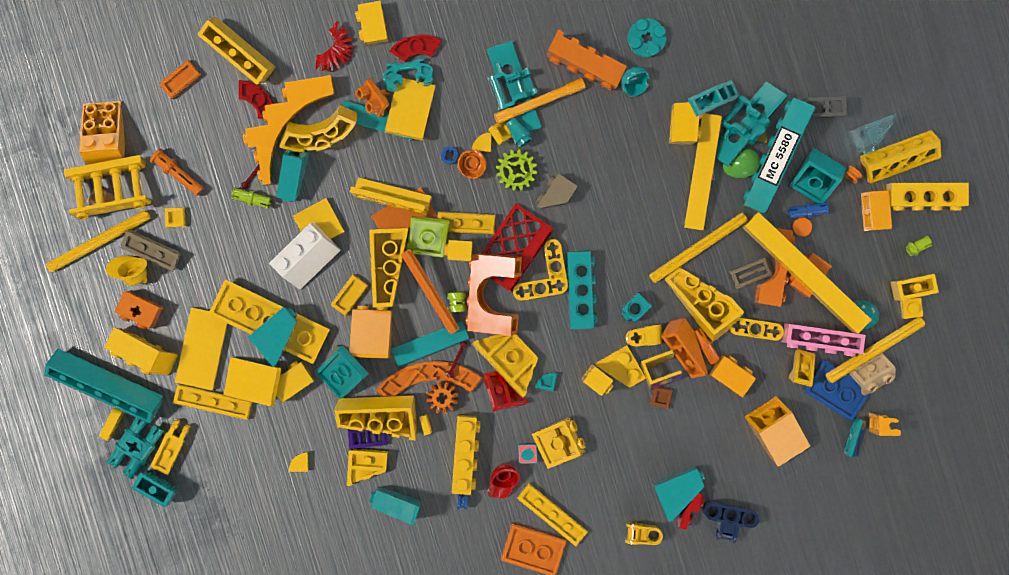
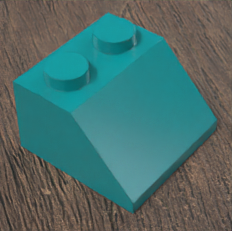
M813 148L802 162L789 186L818 204L824 203L842 181L846 167Z

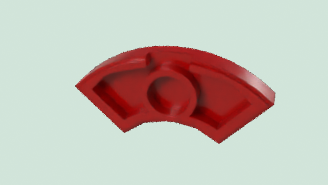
M425 34L414 35L397 42L390 49L389 53L404 63L416 55H426L432 58L442 40Z
M239 80L238 99L250 103L256 110L257 118L263 119L262 111H265V105L274 104L273 100L260 86L249 81Z

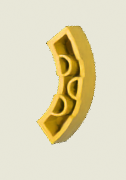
M339 105L337 110L322 122L310 125L288 122L281 137L279 147L295 152H304V150L320 151L329 148L340 139H344L353 129L357 120V112Z

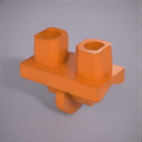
M371 78L366 79L364 85L358 87L355 95L359 100L365 99L367 101L365 109L369 114L375 113L378 118L383 117L384 110L389 106L387 98L390 93L387 89L380 90Z

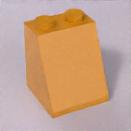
M357 306V309L352 310L349 353L353 357L389 358L391 356L392 310H388V307H377V310H369V306Z
M777 396L744 416L765 451L778 467L810 447L793 413Z

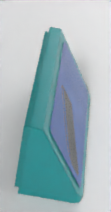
M858 418L854 419L844 450L845 455L853 458L858 457L868 425L867 421Z

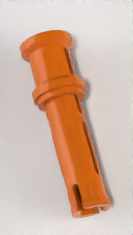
M158 149L150 158L151 163H155L163 169L162 172L164 174L173 176L196 197L204 189L203 186L176 165L175 159H170L164 154L163 149Z

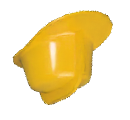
M128 255L118 256L107 264L106 273L110 277L120 279L128 286L146 283L147 261L143 258Z

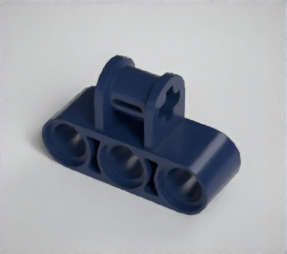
M712 500L706 501L702 508L703 514L709 520L717 521L716 540L721 538L736 543L740 526L754 528L759 524V515L751 508ZM715 506L716 512L709 515L707 513L708 508ZM729 510L735 511V515L732 518L726 517V513ZM747 514H753L752 521L745 522Z

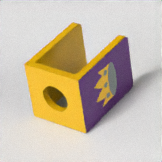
M673 350L641 361V368L650 390L682 379V371L680 370L652 381L647 370L649 367L673 359Z

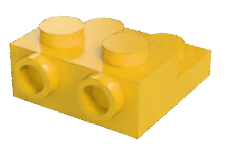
M569 417L532 433L548 469L579 457L585 452L586 444L583 438H579L576 433L578 430L577 424L574 420L571 421Z

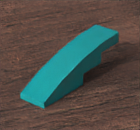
M730 80L688 98V101L697 117L736 100L740 95L733 81Z

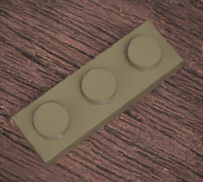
M130 229L125 232L120 247L172 272L176 269L181 252Z

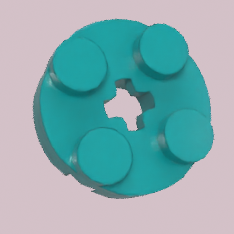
M648 18L639 19L631 26L627 36L632 52L642 58H649L661 52L666 43L665 28L656 20ZM650 34L652 41L644 43V39L641 38L642 35Z

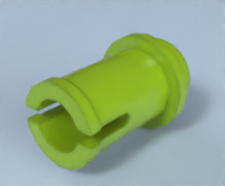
M924 236L914 243L909 242L908 246H906V251L910 256H918L919 252L932 247V241L928 236Z

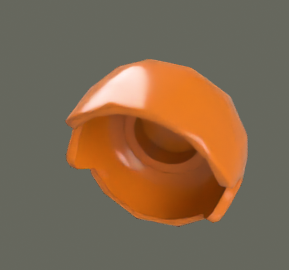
M466 150L458 159V169L464 177L477 179L486 170L487 161L485 156L477 150Z

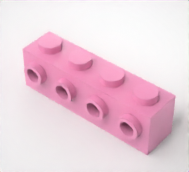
M784 323L782 342L787 343V347L799 348V345L806 346V350L817 351L818 348H824L825 353L836 354L837 351H844V355L855 357L856 353L863 354L866 335Z

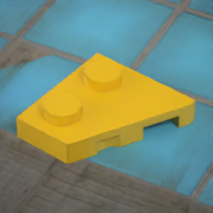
M349 449L347 486H351L360 480L369 479L373 475L386 472L388 451Z

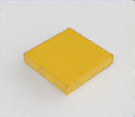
M327 198L293 215L300 231L309 223L315 222L330 239L345 232Z

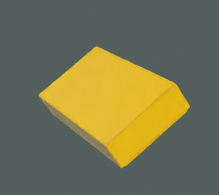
M352 274L330 305L344 316H347L369 285Z

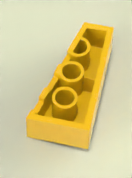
M409 227L369 230L373 307H392L394 305L403 262L401 254L405 251Z
M414 396L338 398L334 410L337 427L357 431L364 429L372 431L374 434H380V432L392 434L391 437L397 438L404 436L409 437V440L416 441L418 422Z

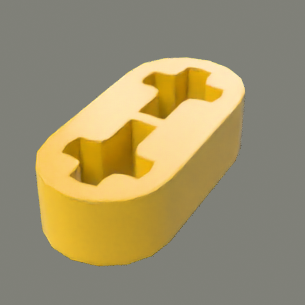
M114 407L99 437L109 442L115 434L125 412Z

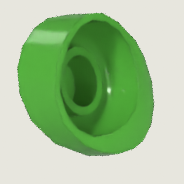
M743 148L728 167L723 164V169L726 174L735 178L749 177L760 166L759 156L752 149Z

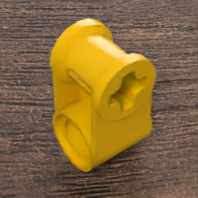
M661 324L632 329L625 336L626 342L630 346H650L664 343L661 337ZM634 333L635 335H639V339L636 340V343L634 340H631V337L634 336Z
M635 522L626 523L628 535L625 543L657 545L662 541L663 535L657 525ZM655 530L659 533L656 539L648 537L651 531Z

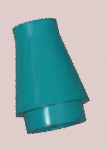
M516 118L506 123L515 144H518L519 147H523L532 140L531 133Z

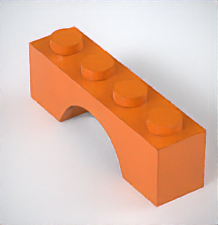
M776 228L794 245L795 235H793L792 230ZM776 259V269L772 277L766 282L757 285L755 303L781 307V304L785 302L786 292H784V285L788 283L789 273Z

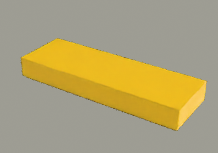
M438 211L437 219L450 221L448 232L494 234L495 214Z

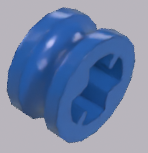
M446 147L441 152V158L448 165L454 164L458 160V152L453 147ZM450 150V153L451 151L455 153L452 161L445 159L446 151Z
M458 494L457 509L463 507L464 510H467L468 495Z

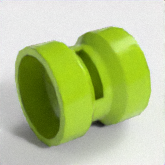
M466 292L447 293V299L450 303L448 306L449 312L467 311V305L465 304Z

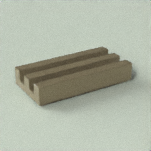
M766 257L729 271L736 289L772 275ZM760 263L764 264V266L759 267L757 269H754L752 271H749L736 277L735 273H738ZM766 269L767 273L739 284L738 280Z

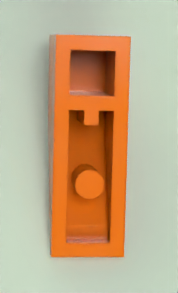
M685 318L670 321L661 335L663 340L673 350L674 355L691 378L707 375L708 371L698 340L690 324Z

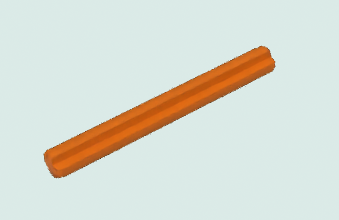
M411 249L404 251L401 254L402 258L450 334L455 333L459 326Z

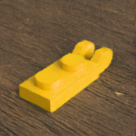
M175 419L169 432L166 433L150 465L151 468L166 475H169L191 427L186 424L182 429L180 437L174 435L180 424L178 419Z

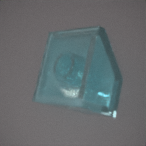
M896 114L850 131L849 134L856 152L863 151L864 154L875 151L874 147L881 144L895 121Z

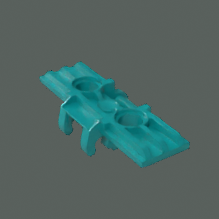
M512 41L486 49L495 75L488 77V81L491 82L495 92L499 111L512 108L519 101H529L532 99L531 97L538 94L537 88L533 87L530 78V68L522 71ZM510 65L513 68V73L505 74L502 72L504 66ZM505 79L512 102L506 103L499 80ZM535 109L514 117L529 132L542 128Z
M767 81L751 100L740 95L738 102L721 119V126L725 130L718 137L715 158L728 167L745 146L749 144L754 145L771 125L769 118L788 96ZM745 105L747 108L746 117L740 124L735 122L730 125V121ZM764 106L765 110L763 113H760L755 108ZM731 136H740V140L738 142H730Z

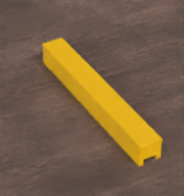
M759 212L742 227L852 333L859 334L871 321L853 301Z

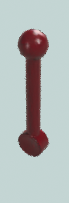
M260 165L255 168L245 182L241 183L243 189L248 188L249 182L260 169Z
M466 341L460 342V349L451 369L446 372L448 378L454 376L457 362L463 349L467 347Z

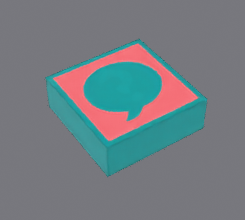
M536 443L518 444L519 464L538 463Z

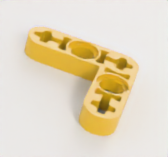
M551 239L544 245L549 279L517 284L513 289V295L516 299L529 300L558 295L567 290L568 282L562 247L559 241ZM551 242L554 245H558L555 254H560V259L554 258L549 260L548 256H552V252L547 247L550 246ZM558 261L561 263V270L559 272L551 270L550 265L552 262ZM557 280L565 284L561 291H558V288H552L553 293H549L547 281H551V285L557 284ZM538 283H542L546 287V291L543 294L535 292V286ZM532 284L534 296H530V292L525 293L523 298L516 294L520 286L523 289H529L528 285Z

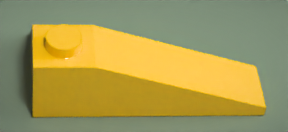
M680 267L665 278L667 284L713 342L726 333L744 314V311L731 297L720 293L711 285L708 286L700 281L699 278Z

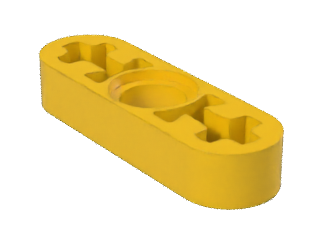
M739 318L737 321H739L740 325H746V321L748 322L746 326L747 333H744L745 329L739 328L737 331L733 327L729 329V332L735 335L768 340H779L784 335V329L780 324ZM755 323L761 327V331L758 334H753L750 330L751 326ZM765 324H767L766 329H774V326H776L779 334H775V337H773L772 333L765 332Z

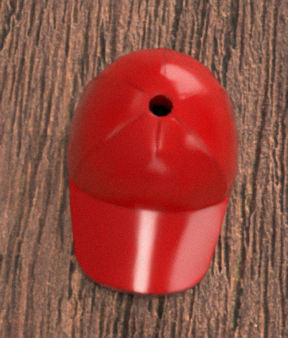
M502 463L493 470L488 488L489 497L504 499L510 495L520 479L519 472L514 466Z

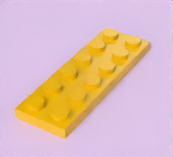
M225 279L208 314L252 334L282 309L283 306ZM297 314L296 320L298 322L284 351L314 364L330 329Z

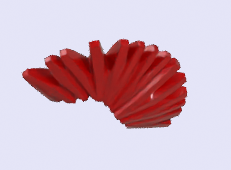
M338 21L329 29L331 36L335 40L334 44L323 54L317 55L316 70H318L321 64V71L325 70V66L327 71H329V67L333 71V63L339 69L337 59L345 65V60L349 61L345 55L352 56L348 52L353 53V50L349 49L353 48V45L344 44L351 41L352 38L343 39L348 30L344 31L345 27L343 26L337 31Z

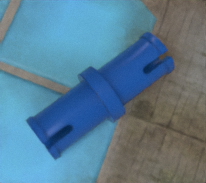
M805 203V206L788 207L789 219L812 218L815 215L829 214L828 203L812 205Z

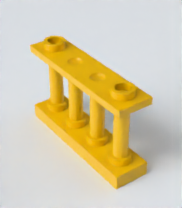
M140 155L64 169L65 177L74 183L77 208L69 209V214L79 220H83L91 215L133 207L141 209L146 207L145 205L151 204V200L146 195L142 196L139 171L146 168V161ZM129 171L132 176L134 197L123 199L120 175L122 172ZM111 175L115 201L104 203L101 178ZM85 179H93L96 205L85 206L82 185Z

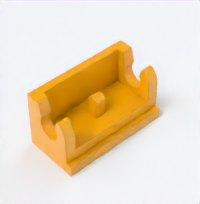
M889 190L861 193L864 231L892 229Z
M869 412V432L879 436H901V430L891 429L889 426L891 422H899L897 419Z

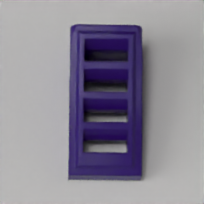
M348 429L349 449L389 445L388 434L382 433V441H379L378 434H374V442H371L369 430L357 431ZM362 432H366L367 442H363ZM355 433H358L359 443H355Z

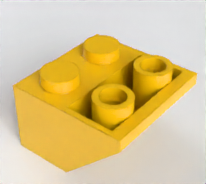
M689 102L674 103L672 105L669 144L693 145L701 138V127L698 126L699 119H702L703 114L696 117Z

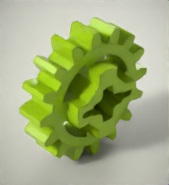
M518 149L516 154H514L513 150H510L509 156L506 153L503 154L504 160L498 159L501 166H496V169L500 170L496 176L502 177L499 183L505 182L506 189L512 186V191H515L516 187H519L520 191H522L523 185L530 187L528 181H535L532 175L537 174V171L533 170L537 164L531 163L534 159L533 157L527 158L528 152L522 155L520 149ZM512 158H519L517 162L511 163L508 161ZM525 162L529 166V173L524 169ZM517 166H520V171L522 173H517L516 175H514L513 169H511V167L516 168ZM504 168L509 171L508 179L504 175ZM515 179H525L523 182L513 183Z

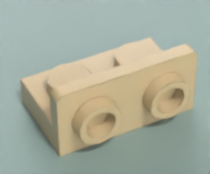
M881 353L849 374L859 384L861 393L865 396L869 393H874L879 387L891 383L895 379L896 367Z

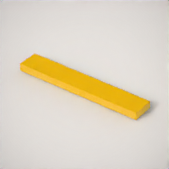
M705 113L702 116L700 126L701 138L698 139L684 228L704 229L722 119L720 115Z

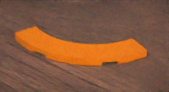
M426 361L398 370L383 381L376 391L383 397L397 396L401 391L416 383L440 380L459 385L471 393L483 377L457 364L454 369V376L448 378L446 372L451 369L453 363Z

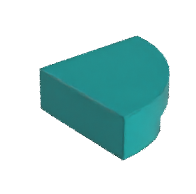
M550 372L541 376L535 388L554 392L558 373Z

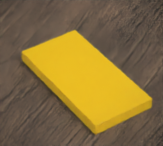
M191 307L175 383L214 390L228 323L209 315L207 310Z

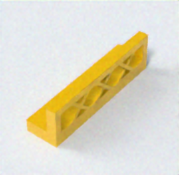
M930 130L860 156V162L866 168L867 181L869 184L940 159V139ZM935 148L934 154L926 156L929 150ZM917 155L914 161L908 162L912 156ZM900 162L896 168L890 169L893 163ZM882 169L879 174L873 176L872 171Z
M359 177L356 186L350 189V193L356 198L425 216L428 214L432 197L429 195Z

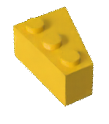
M117 327L113 328L104 347L111 351V356L125 359L126 364L140 367L139 371L147 375H151V373L170 375L179 356L174 352L170 353L162 350L161 346H155L126 329Z

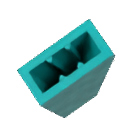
M286 150L283 154L277 198H281L285 202H295L300 195L310 150H304V152Z
M283 307L248 337L273 367L278 364L298 322L296 320L297 314L291 308Z
M695 466L653 483V487L669 522L673 521L705 487L702 482L705 481V477L702 471H698Z
M380 487L377 488L376 492L372 491L369 500L372 503L371 509L411 525L415 523L421 500Z

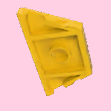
M498 334L474 341L472 345L523 398L527 393L526 390L531 381L538 357L516 334L512 336Z

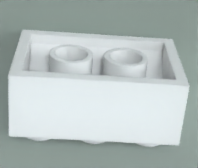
M315 222L309 223L269 264L281 277L301 290L341 249Z

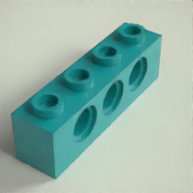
M591 251L567 252L570 329H592L594 324H597V313H593V305H596V293L592 294V286H595L596 282L595 274L591 272V267H595L594 255H591ZM580 265L586 268V274L583 277L576 274V269ZM579 285L587 287V293L584 296H580L577 293ZM581 304H586L588 307V312L585 315L578 313V306Z

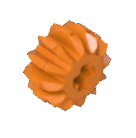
M438 381V389L432 384L430 387L434 392L427 391L426 394L432 396V398H427L426 402L433 401L429 408L433 409L437 406L436 413H439L440 408H443V413L446 414L447 406L450 410H453L454 407L451 403H458V400L452 399V397H457L458 393H451L455 386H451L448 389L449 382L446 381L444 387H442L441 381ZM440 393L447 395L448 398H445V402H440L441 399H437Z

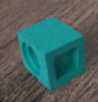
M637 292L620 308L623 311L621 315L628 322L631 320L636 322L652 306ZM633 303L639 305L640 309L637 314L630 312V306Z

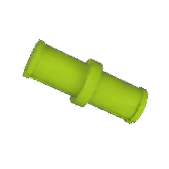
M236 187L232 190L231 195L234 196H231V199L239 200L246 202L247 205H257L269 209L271 206L272 197L256 194V191L253 190L249 192Z

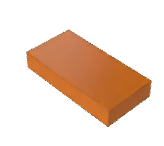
M187 60L162 80L159 85L173 99L197 80L201 74L190 60Z

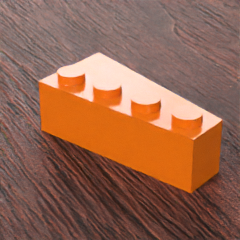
M558 29L547 53V57L550 58L549 61L556 65L561 63L567 66L566 69L575 74L579 72L584 75L585 79L591 82L596 80L607 90L616 89L627 66L605 54L602 57L599 56V52L590 46L582 47L578 39L574 37L566 38L563 36L564 32Z

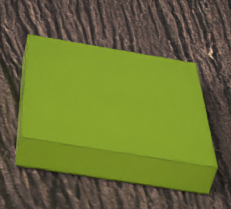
M411 216L405 251L411 249L417 255L444 257V247L447 241L450 221Z

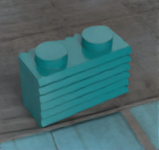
M148 470L140 473L132 486L133 490L164 508L171 504L179 490L178 487L175 488V485L172 486L171 483L165 482V479L162 480V477L159 478Z

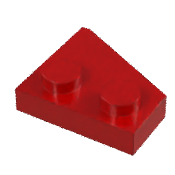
M497 371L483 375L493 412L529 403L527 398H522Z

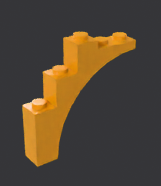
M331 75L285 82V88H282L283 98L287 99L288 102L265 105V111H262L264 122H268V125L245 129L246 133L243 134L244 144L248 145L250 149H257V151H254L256 163L260 165V170L257 171L259 182H263V185L273 184V154L277 141L288 122L307 106L319 100L335 96Z

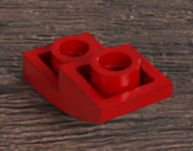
M701 492L681 511L677 526L680 529L687 530V526L691 525L693 514H690L691 511L699 513V508H703L704 497H702L703 494Z

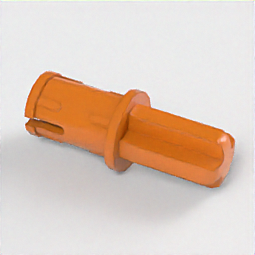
M700 327L694 331L700 350L703 351L711 365L715 364L720 360V357L711 345L713 342L709 341Z

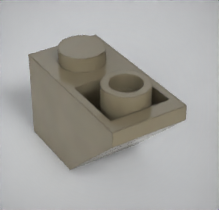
M559 173L557 177L552 176L547 183L549 189L546 193L542 192L536 200L539 203L537 207L542 209L566 204L578 186Z

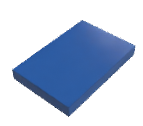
M822 359L814 372L813 386H805L803 392L853 422L870 393L863 396L859 384L848 374L834 383L829 382L826 378V373L835 369L836 366Z

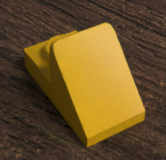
M799 349L795 351L793 369L789 374L792 382L810 387L813 386L814 353Z

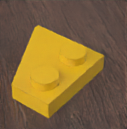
M627 345L595 363L597 367L629 388L646 379Z

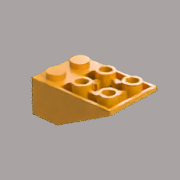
M121 101L82 104L79 153L86 165L125 158Z

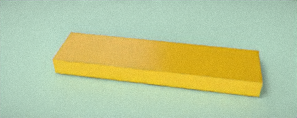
M177 384L173 400L175 404L249 420L253 403L221 393Z
M530 483L517 496L519 501L574 546H577L588 533L584 527Z

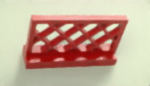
M515 203L482 253L487 254L489 251V254H492V245L501 242L503 252L496 253V255L517 252V257H522L521 276L515 278L506 277L503 282L497 279L496 276L490 279L509 292H512L553 233V227ZM517 209L523 213L525 221L514 223L513 215ZM536 221L541 225L537 232L529 233L528 223ZM525 224L527 234L516 236L515 225ZM512 226L514 236L503 238V229ZM528 237V246L519 249L517 239ZM514 239L516 250L505 252L504 241Z

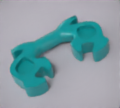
M418 58L405 63L391 62L386 64L387 70L383 73V82L387 86L388 91L395 92L397 91V85L395 84L399 83L402 86L403 81L402 76L397 73L414 69L417 70L415 72L416 82L419 83V80H424L423 86H430L433 83L432 66L424 64V58Z

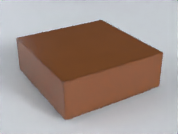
M661 387L653 389L650 405L669 409L673 390Z

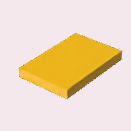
M402 78V86L399 83L396 84L397 91L393 95L385 133L423 141L435 85L431 84L424 87L423 82L417 83L414 80Z
M230 357L224 395L267 406H274L281 368Z

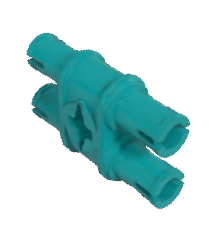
M137 417L132 425L124 430L125 433L119 442L115 444L116 449L106 461L108 465L112 464L111 467L117 468L125 455L130 456L131 461L122 472L125 476L128 474L127 477L130 479L134 478L141 465L147 463L146 460L152 451L156 449V442L165 431L163 428L159 429L160 426L154 424L147 437L143 438L140 436V432L147 422ZM133 443H137L136 447L139 449L134 450L135 446L133 445Z

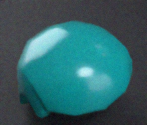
M632 67L624 72L620 81L621 87L626 95L635 97L642 94L648 88L647 79L649 80L650 77L644 68Z
M863 299L854 301L871 319L863 330L873 328L878 323L880 315L876 305Z

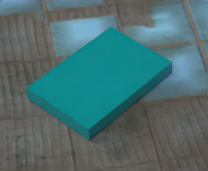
M343 345L315 371L317 376L338 398H344L369 374Z

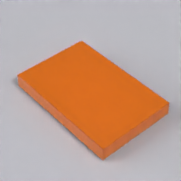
M421 187L418 188L417 190L413 191V192L425 194V193L423 192V190H422ZM431 204L427 216L390 206L371 215L378 229L408 228L411 216L437 219V214Z
M512 523L501 561L546 575H556L567 540Z

